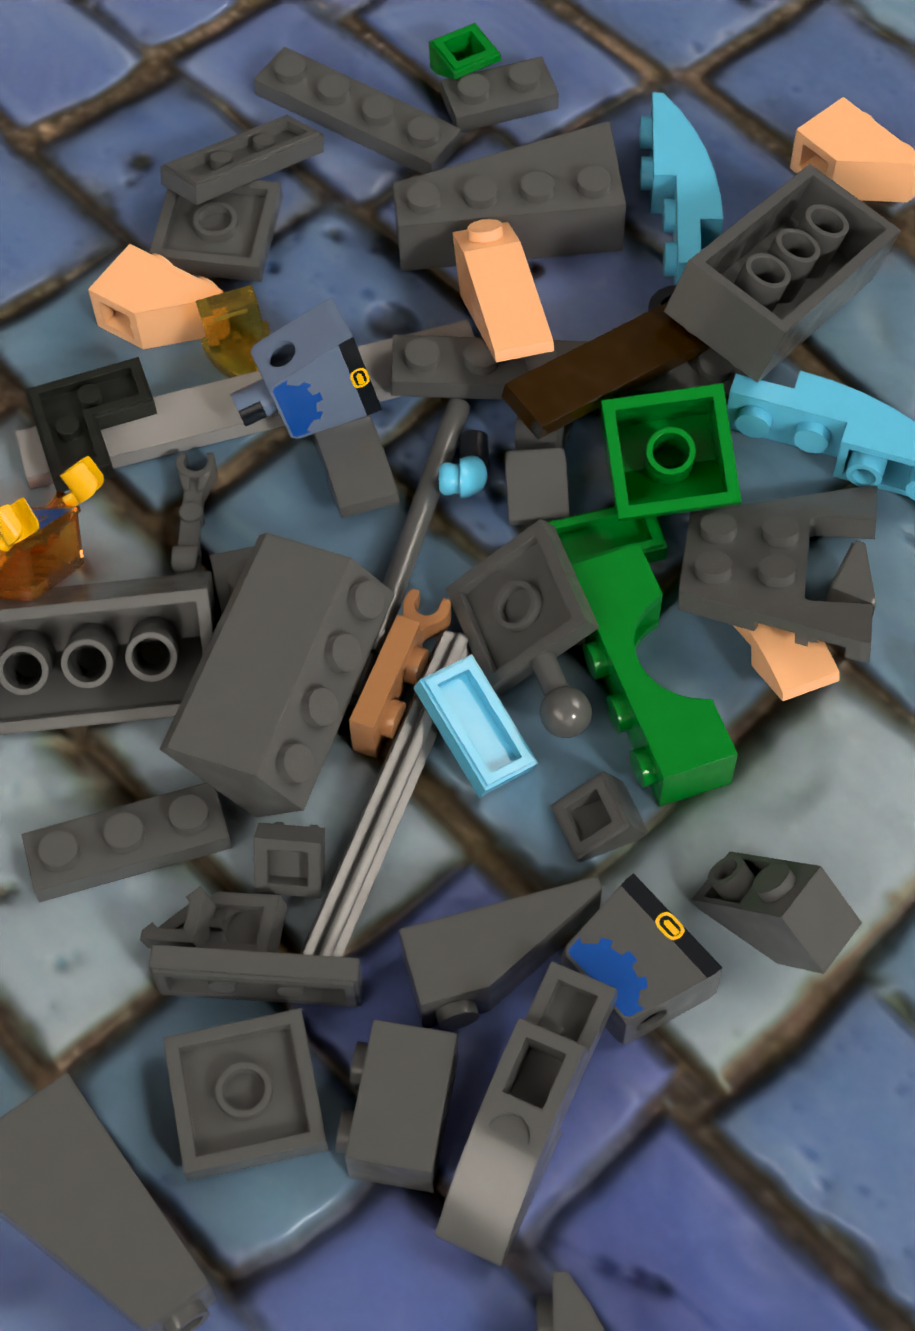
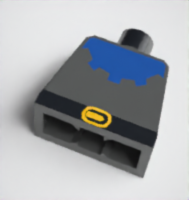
M634 873L618 887L569 942L561 954L562 966L617 989L618 999L605 1028L623 1045L637 1040L712 997L717 992L723 969Z

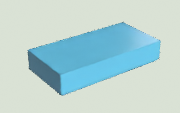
M472 654L420 679L413 689L479 798L532 771L538 764Z

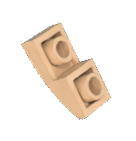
M758 623L755 631L734 626L751 645V666L782 701L839 681V669L824 641L818 640V643L808 642L807 647L796 644L795 633L761 623Z

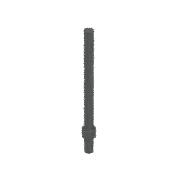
M451 398L444 411L383 584L394 592L395 595L349 702L350 705L356 706L401 607L441 493L439 492L438 467L443 463L452 462L459 442V436L462 434L470 411V405L463 399Z

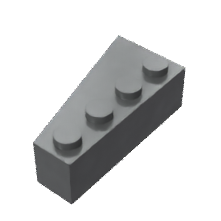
M610 121L393 183L396 233L401 271L457 266L452 232L467 230L469 224L484 219H495L501 221V223L508 222L521 242L526 260L623 250L626 202Z

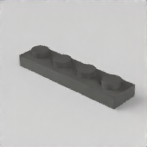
M285 46L254 78L256 95L421 174L440 170L462 145L460 128Z

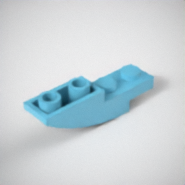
M652 93L651 115L640 116L639 149H649V157L641 156L640 190L650 191V214H663V233H673V242H665L663 275L664 277H674V285H677L688 261L721 235L723 224L721 194L708 153L693 126L681 110L664 93Z
M801 370L795 388L763 380L757 383L748 376L736 373L729 392L727 405L730 429L739 431L752 438H766L796 446L808 453H822L837 457L833 477L848 480L860 487L878 486V489L904 495L915 501V421L893 407L861 391Z

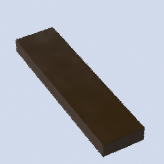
M666 302L506 383L501 397L539 440L600 408L601 400L619 398L701 355V353L711 347L689 333L682 325L664 312L668 304Z

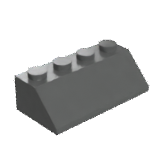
M269 533L259 535L160 746V750L256 818L303 811L395 593L351 557Z
M211 571L0 593V735L175 717L218 624Z

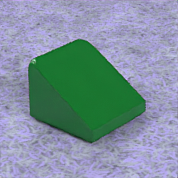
M476 23L429 41L430 68L435 74L453 80L501 61V54Z

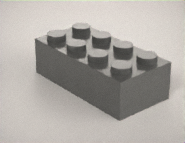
M809 164L688 261L664 312L682 325L689 333L698 337L727 359L735 368L744 372L758 383L873 279L901 230Z

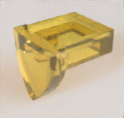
M248 285L197 300L196 305L206 335L202 339L201 344L203 351L212 364L229 378L259 371L250 351L254 344L269 336L271 331L268 322L262 321L253 286Z

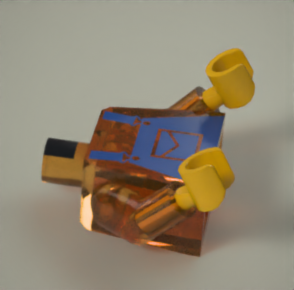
M84 457L60 475L61 479L70 489V492L67 494L61 491L56 492L44 507H30L24 497L19 498L11 505L6 504L0 507V599L34 601L84 565L78 514L81 512L79 504L89 499L104 483V476L91 457Z

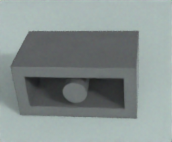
M373 1019L369 1043L358 1041L352 1060L350 1083L360 1085L355 1111L343 1109L337 1131L336 1152L345 1154L349 1178L434 1193L459 1058L457 1033Z

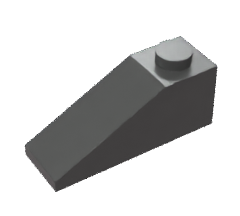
M598 876L399 929L401 954L422 1027L430 1028L439 1025V1028L442 1030L463 1028L474 1023L479 1018V1014L489 1012L576 936L600 909L602 887Z

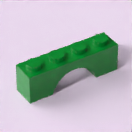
M638 543L571 564L600 627L585 637L586 643L583 644L585 662L594 680L602 678L609 692V696L606 697V706L614 729L617 733L626 731L633 750H630V762L639 785L642 788L650 786L658 806L661 807L731 784L738 753L713 700L681 696L663 688L645 672L638 660L636 649L639 644L659 626L663 596L640 544Z

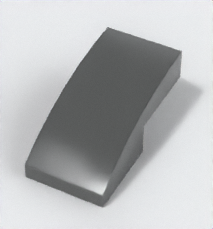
M370 415L311 435L325 467L328 487L341 518L400 503L388 460Z

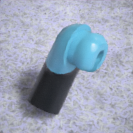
M468 430L459 436V464L443 463L438 467L439 492L445 496L460 494V498H468L486 487L490 475L488 434L480 430Z

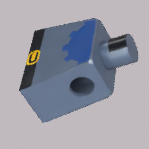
M333 297L321 302L254 344L250 353L262 379L230 394L245 427L279 412L290 437L300 439L382 410L354 337Z

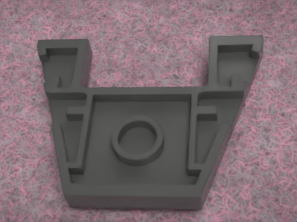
M863 486L690 512L679 586V610L751 631H755L758 623L795 633L796 644L808 647V642L818 643V640L845 647V658L859 662H870L873 604L811 601L805 598L810 537L875 539L878 486Z

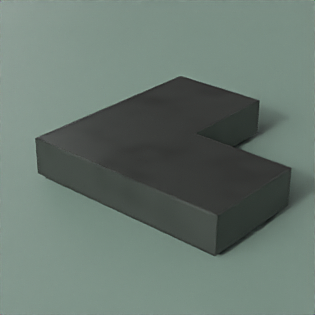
M139 357L24 389L57 493L70 490L60 475L86 456L91 457L102 472L104 480L115 477L101 430L157 414L155 402Z

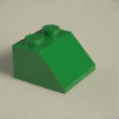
M723 383L601 400L600 422L608 477L618 522L741 505V494Z

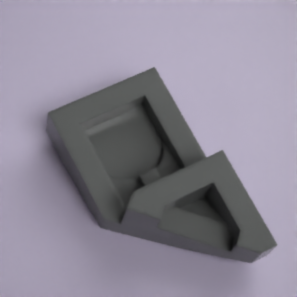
M200 886L186 896L190 902L187 906L159 927L153 922L142 930L139 939L147 948H152V945L278 953L288 905L280 895L216 892L209 897Z

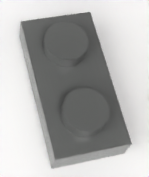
M542 56L470 73L455 80L450 78L441 80L442 100L452 124L460 128L461 132L558 109L559 93Z

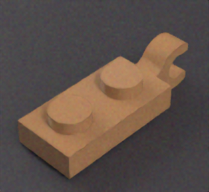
M412 589L405 596L402 616H396L349 719L353 751L377 758L385 738H395L406 711V703L402 701L409 684L416 685L421 679L428 663L429 650L423 648L422 644L427 639L437 637L448 629L451 622L450 600L443 598L439 609L434 614L422 615L417 612L421 604L420 590Z

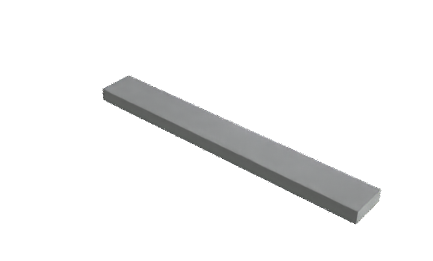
M468 319L406 334L475 337ZM393 338L357 346L379 402L402 397L391 396ZM256 371L155 396L153 399L157 414L101 430L114 469L285 425L279 412H276L245 427L230 394L261 380L260 372ZM36 426L15 431L30 490L54 484Z

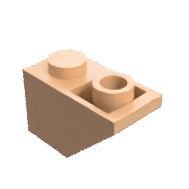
M842 97L796 129L790 169L796 174L811 164L860 201L907 203L915 197V150L846 98Z
M129 244L88 289L97 325L143 350L220 336L229 328L223 290L219 289L215 283L205 277H195L173 266L162 255L156 253L149 254L132 244Z

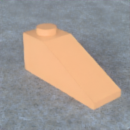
M484 219L469 224L467 230L452 232L460 296L495 362L554 351L553 337L521 242L508 222L501 223V221L495 219Z

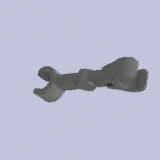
M182 452L176 459V467L184 495L183 504L179 509L181 522L178 546L173 547L171 558L172 568L176 575L202 572L200 540L201 530L205 524L204 502L218 479L217 465L213 453H207V465L203 469L191 471L189 470L188 455L186 452Z

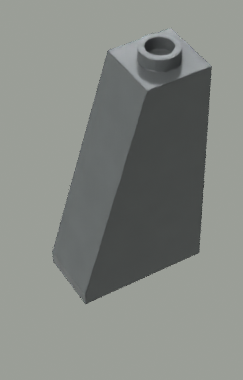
M65 1073L0 1118V1218L137 1330L194 1331L203 1324L210 1314L207 1307L218 1300L216 1294L69 1074Z

